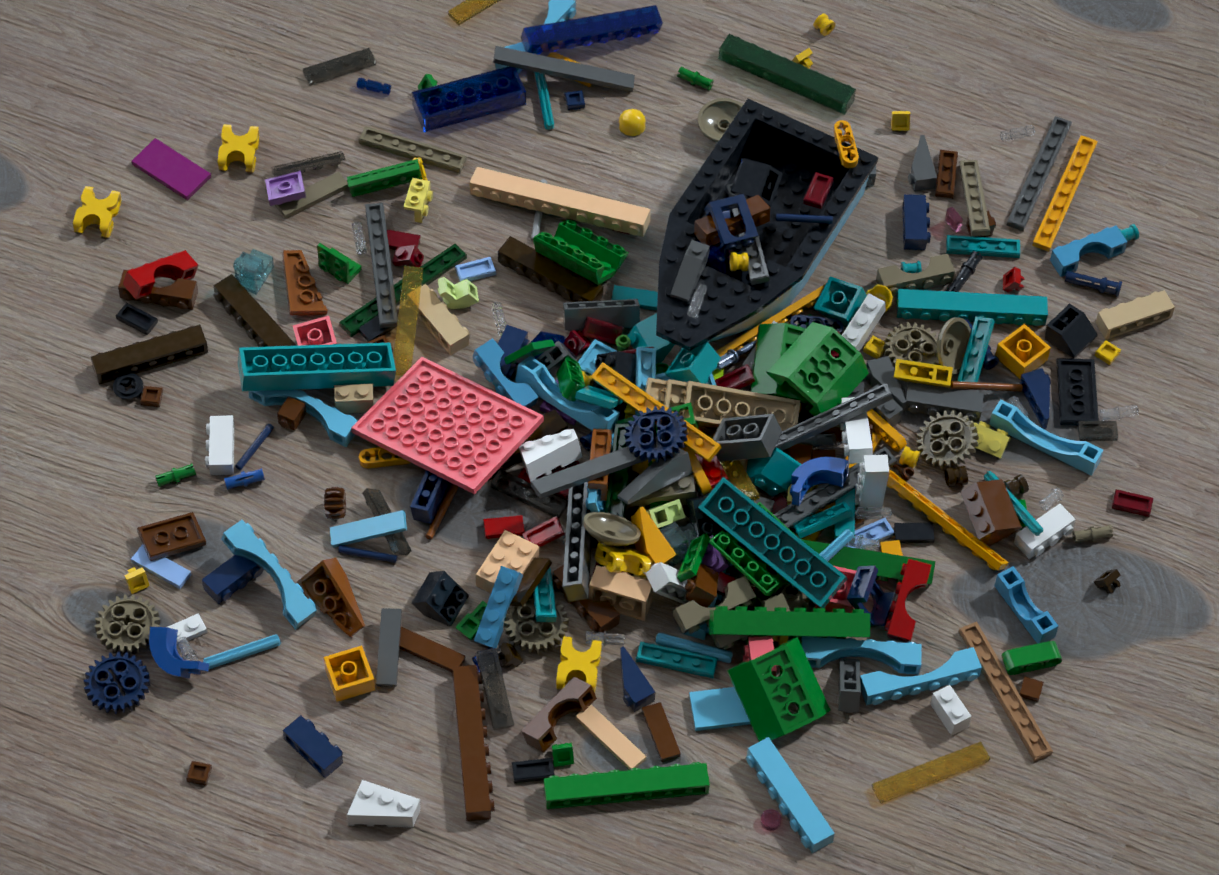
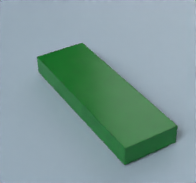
M707 534L691 541L677 575V579L680 582L696 576L711 539Z

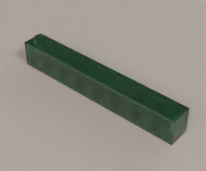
M728 34L719 48V60L844 115L855 100L856 89L850 85L843 84L818 71L804 67L802 64L788 60L786 57L779 56L770 50L749 43L740 37Z

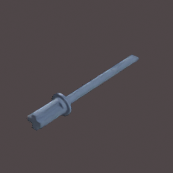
M757 340L737 351L729 349L726 354L721 356L716 370H721L731 363H737L739 360L738 356L754 348Z

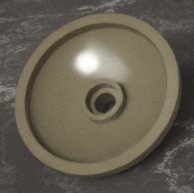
M728 98L714 99L706 103L700 109L697 121L702 134L712 141L719 142L743 104Z
M957 317L951 318L944 324L938 335L936 346L939 364L941 366L953 367L952 374L960 373L971 334V328L967 321Z
M591 512L586 514L583 519L586 531L606 546L631 545L637 542L641 535L639 528L635 524L614 514Z

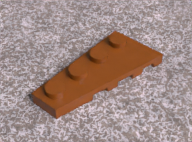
M283 250L282 256L289 314L327 315L328 310L322 302V296L318 292L315 285L316 282L309 272L310 268L302 250Z

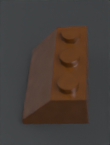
M1002 479L976 482L960 491L978 539L990 547L1022 529Z

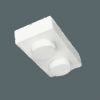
M199 613L168 626V628L178 630L177 646L207 633V628Z

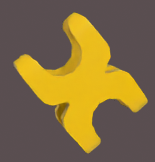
M224 124L221 133L222 145L218 151V169L227 170L231 162L241 161L246 166V172H254L256 165L255 151L259 146V127L250 126L247 134L238 136L232 132V125Z
M85 186L81 195L82 207L76 210L73 219L74 232L83 233L87 226L97 224L102 233L101 237L109 238L114 227L112 218L118 214L121 206V193L119 191H111L107 198L97 199L93 191L94 187Z
M602 543L597 544L595 560L599 564L606 566V569L610 572L621 573V571H625L637 576L647 577L645 573L650 570L651 565L650 559L645 555L639 554L640 551L635 548L624 547L622 549L606 546Z
M564 636L561 645V663L557 669L556 689L562 690L568 681L576 677L590 684L595 693L602 641L593 640L590 649L579 652L572 646L573 638Z

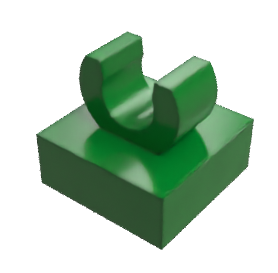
M425 74L418 85V89L427 100H431L433 95L439 94L442 89L437 85L438 81L434 80L431 74Z
M572 743L552 745L554 767L574 764Z

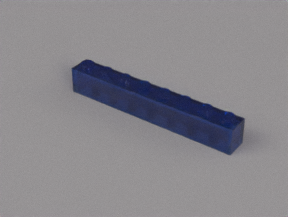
M657 5L526 27L523 28L521 40L525 52L539 55L543 52H556L560 49H573L577 46H589L594 43L603 44L612 40L620 41L629 37L637 38L646 34L654 35L660 31L663 22Z

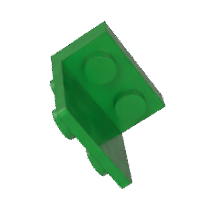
M321 243L317 245L320 269L324 272H329L337 280L349 284L362 270L360 264L334 248L329 249Z

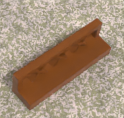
M593 428L590 460L611 453L612 430ZM609 474L588 481L587 489H601V501L607 500Z

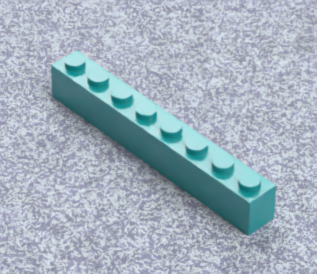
M898 289L897 318L948 321L951 318L957 317L974 322L975 317L992 318L997 324L1045 326L1048 317V299L1045 296Z

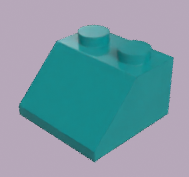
M830 276L814 309L827 318L840 320L843 326L847 327L867 295L863 287Z
M656 313L635 324L627 336L631 340L633 349L653 346L656 349L657 364L662 363L675 344L656 336Z
M708 342L691 351L681 348L665 372V375L676 381H693L706 384L710 374L717 368L721 357Z
M776 447L771 457L748 460L746 480L773 497L789 488L792 484L791 475L801 463Z

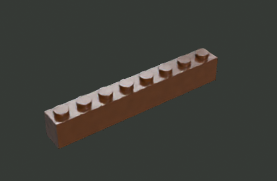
M477 665L453 667V682L466 821L491 819V812L495 811L494 799H490L489 793H493L492 781H488V775L491 774L490 762H486V756H489V745L484 744V738H488L487 726L482 724V720H486L485 708H481L480 703L484 702L483 690H479V684H482V674L477 672Z

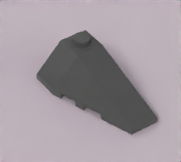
M679 448V454L673 452L674 458L668 455L666 456V461L662 458H659L658 463L654 461L617 495L618 499L630 504L692 474L688 452Z

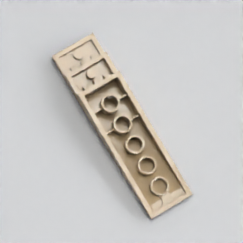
M647 378L645 392L667 408L691 402L694 417L699 426L718 428L723 418L774 414L782 431L798 424L800 400L693 381L682 382L670 379L665 381ZM689 410L680 411L679 416H683V419L689 418Z

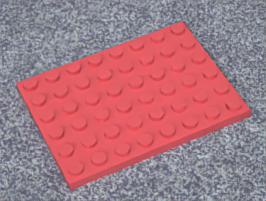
M421 357L353 425L352 433L476 494L544 421V416Z

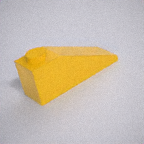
M896 359L894 378L906 382L950 388L953 367Z

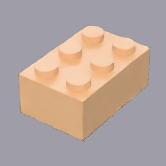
M505 530L476 573V586L491 593L501 566L524 574L534 557L539 558V546Z
M596 566L589 584V600L595 602L608 600L619 614L645 621L652 603L653 588L647 578L631 576L627 572H610L606 569V566Z

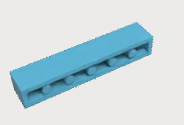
M768 737L749 747L746 757L748 765L751 768L754 767L759 781L762 784L765 783L770 797L778 802L781 813L788 817L793 831L799 833L804 847L809 848L814 853L832 843L835 835L834 831L770 738Z

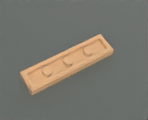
M590 705L584 712L576 715V720L629 770L637 768L646 760V755L594 706Z

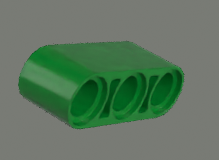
M566 357L556 373L562 396L569 401H576V392L584 388L585 382L580 364L576 360Z
M1055 641L1010 649L1001 655L1008 675L1054 667L1062 662V657Z

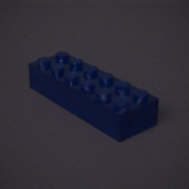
M510 66L412 92V106L423 132L526 105V90L516 68Z

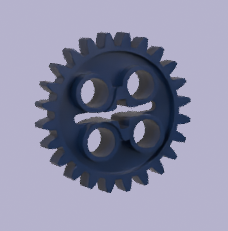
M654 406V409L651 411L647 407L646 413L640 410L639 417L633 415L634 421H628L629 427H625L626 433L624 434L626 445L630 453H634L635 458L640 455L641 461L645 458L648 459V463L652 459H655L656 463H658L659 458L666 461V456L669 455L671 458H674L673 452L679 454V447H685L684 442L687 441L686 435H688L686 421H684L683 416H679L678 411L673 413L672 408L665 411L664 406L660 410H657V407ZM655 421H657V428H658V431H657L658 447H657V448H655V447H656V442H655L656 433H655V427H654V422H655Z
M117 652L116 657L109 653V658L107 659L103 655L101 656V662L94 660L95 667L89 666L90 672L85 673L84 685L86 687H84L85 693H88L87 699L91 700L92 705L98 704V710H102L105 707L106 713L113 709L114 714H117L118 709L125 713L126 707L132 711V704L139 706V699L145 700L144 693H149L150 677L146 665L142 666V660L136 661L135 655L129 659L127 652L123 657H121L120 652ZM108 670H112L118 684H121V689L126 696H122L117 683L113 681V677ZM102 678H107L105 681H99ZM131 684L135 685V686H133V687H131V688H128V687H127L128 685H131ZM112 693L116 694L113 697H109V695Z

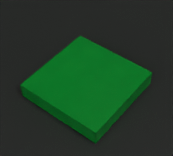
M553 340L532 342L506 356L504 361L508 365L522 362L529 356L534 358L554 347L555 343Z

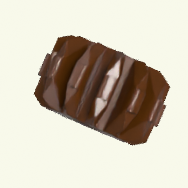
M326 488L324 508L327 519L334 520L345 517L346 493L344 488Z

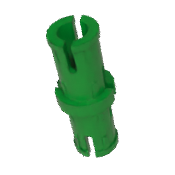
M682 66L678 70L677 77L691 82V85L695 86L696 84L707 90H710L713 86L714 80L700 75V72H693Z
M191 463L190 465L178 469L172 468L171 471L155 475L158 487L173 482L179 483L184 478L195 476L196 472Z

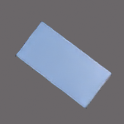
M491 257L455 266L460 282L465 279L474 281L496 275Z

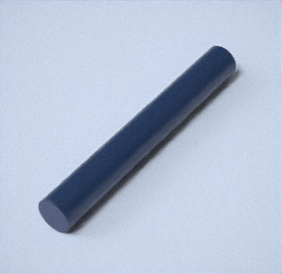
M776 214V221L833 224V216Z
M268 423L244 453L235 465L237 469L242 470L274 429L272 424Z
M341 545L338 551L341 554L397 563L398 555Z

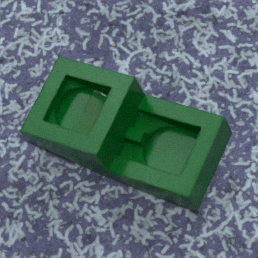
M482 601L471 614L468 613L455 627L470 640L476 636L487 603Z

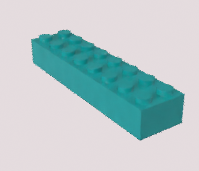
M391 343L239 348L237 362L242 391L334 388V385L373 384V387L393 386L396 374Z
M724 477L698 507L820 608H824L848 579Z

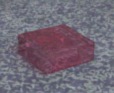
M953 207L948 208L945 221L954 232L961 230L963 218Z

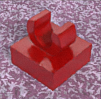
M1014 267L1003 275L1004 291L1009 293L1013 289L1020 291L1024 288V285L1021 284L1024 280V277L1021 276V269Z

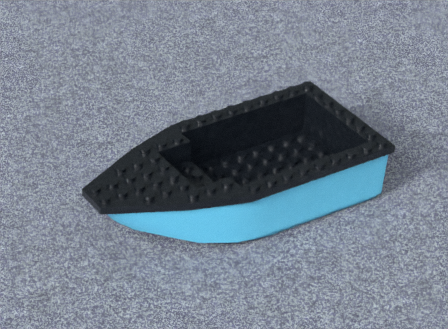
M747 99L669 214L659 260L656 336L691 351L705 342L709 343L753 329L787 308L804 288L864 195L868 177L877 164L879 157L857 148L859 155L857 166L846 168L841 163L835 137L751 99ZM846 142L841 143V145L844 147L851 146V144H848ZM848 153L847 158H849V160H851L850 153ZM745 158L768 164L783 173L770 207V222L756 227L770 281L751 285L748 270L742 271L737 269L736 271H731L730 255L725 256V249H718L721 245L720 242L710 246L709 259L689 302L671 297V291L691 241L700 242L694 235L695 221L708 216L704 208L709 202L729 198L726 185L734 183L741 160ZM815 173L833 177V183L821 209L803 204ZM732 209L730 210V218L734 217ZM776 214L833 216V224L776 221ZM738 245L734 249V252H736L737 254H742L743 250L741 245Z

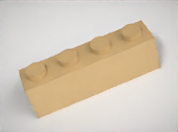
M424 284L407 294V304L450 356L469 345V331L466 327L460 325L456 315L448 311L447 305L437 298V294L433 289Z
M1165 290L1153 292L1148 296L1138 297L1133 301L1120 303L1109 309H1102L1098 312L1095 323L1105 340L1170 319L1172 318L1175 306Z

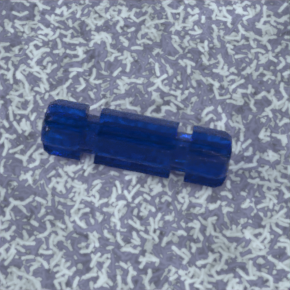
M358 78L357 88H366V90L378 93L382 91L383 94L387 95L391 93L392 86L390 84L384 83L383 85L382 82L369 79L366 81L365 78Z

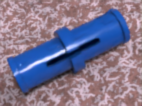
M261 468L247 473L243 471L239 475L224 478L226 488L229 490L243 485L246 487L250 483L262 481L265 478Z

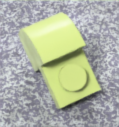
M445 277L438 279V293L448 308H467L479 302L477 287L468 279L457 284H453Z
M679 499L647 510V513L658 528L685 518Z

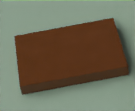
M193 512L137 527L138 535L150 561L206 545V539Z

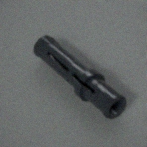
M972 252L967 262L962 264L961 271L946 291L959 292L970 275L975 273L976 266L983 259L981 254L975 259L978 252Z

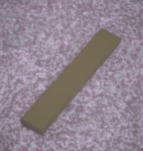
M367 126L364 127L359 138V144L410 159L420 157L423 163L460 174L467 161V156Z
M978 160L959 161L971 236L990 235Z

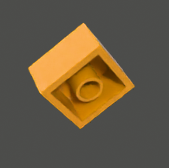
M1023 324L998 343L995 356L1021 379L1022 374L1036 370L1048 360L1051 347L1028 326Z
M362 645L323 657L325 671L336 702L375 691L374 677Z

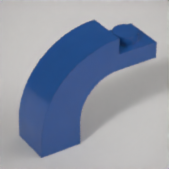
M820 457L801 464L791 475L792 486L790 495L792 496V504L800 506L806 492L814 485L828 483L843 487L849 474V460L837 457Z
M150 627L149 645L151 654L162 670L171 675L189 679L190 674L200 675V671L208 672L209 663L187 661L180 657L176 645L178 630L168 627Z

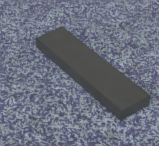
M381 608L377 686L397 687L402 609Z

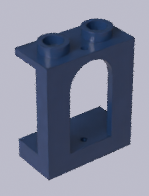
M744 194L709 202L704 208L706 215H712L721 241V245L718 247L719 250L726 249V251L735 249L738 245L749 246L758 237ZM739 209L746 230L744 236L735 237L729 232L723 211Z
M858 566L847 600L854 609H864V613H870V626H885L896 593H884L876 583L875 579L878 573L876 566ZM870 594L873 598V609L871 612L862 604L868 601Z

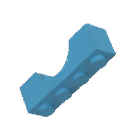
M1117 226L1107 227L1101 232L1089 234L1080 240H1073L1067 245L1056 247L1052 250L1050 262L1060 277L1066 275L1067 270L1070 272L1077 271L1079 258L1086 253H1099L1108 259L1124 253L1127 240Z
M493 338L475 349L472 356L474 364L483 370L485 378L493 383L498 394L527 408H531L536 404L538 396L527 382L515 383L508 380L502 374L500 362L504 352Z
M504 566L500 567L476 633L475 642L497 649L503 632L505 616L513 597L517 594L523 577L522 573Z
M1012 566L997 574L994 587L1036 643L1047 642L1055 638L1059 627L1048 611L1043 612L1035 606L1027 593L1024 579L1015 567Z

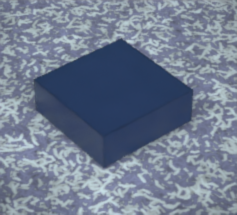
M582 90L564 93L567 110L585 108Z

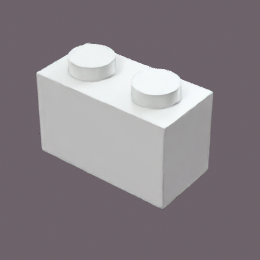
M950 685L932 694L930 705L951 736L969 727L971 715Z

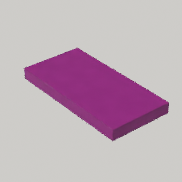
M156 138L131 161L133 166L187 201L211 178V173Z

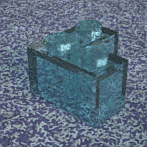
M255 249L250 254L242 252L233 264L235 278L248 292L257 295L274 268L273 257Z
M674 522L660 529L677 554L668 563L671 567L684 560L683 557H685L691 541L697 538L691 523L679 527Z

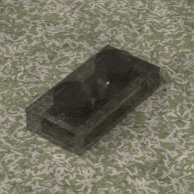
M1078 421L1079 441L1118 440L1116 421Z

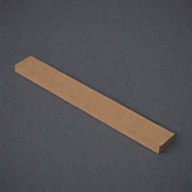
M974 622L959 628L958 632L967 648L974 647L982 667L981 672L1034 762L1052 755L1053 750L978 623Z

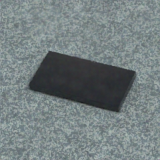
M1057 358L1060 425L1098 426L1095 360Z

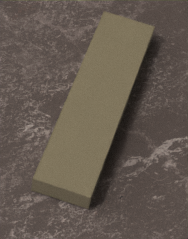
M337 172L305 188V198L276 205L283 217L287 219L349 188L348 183L341 173Z

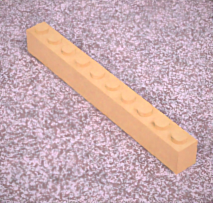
M481 167L476 168L469 182L470 194L477 197L644 237L651 221L650 209Z

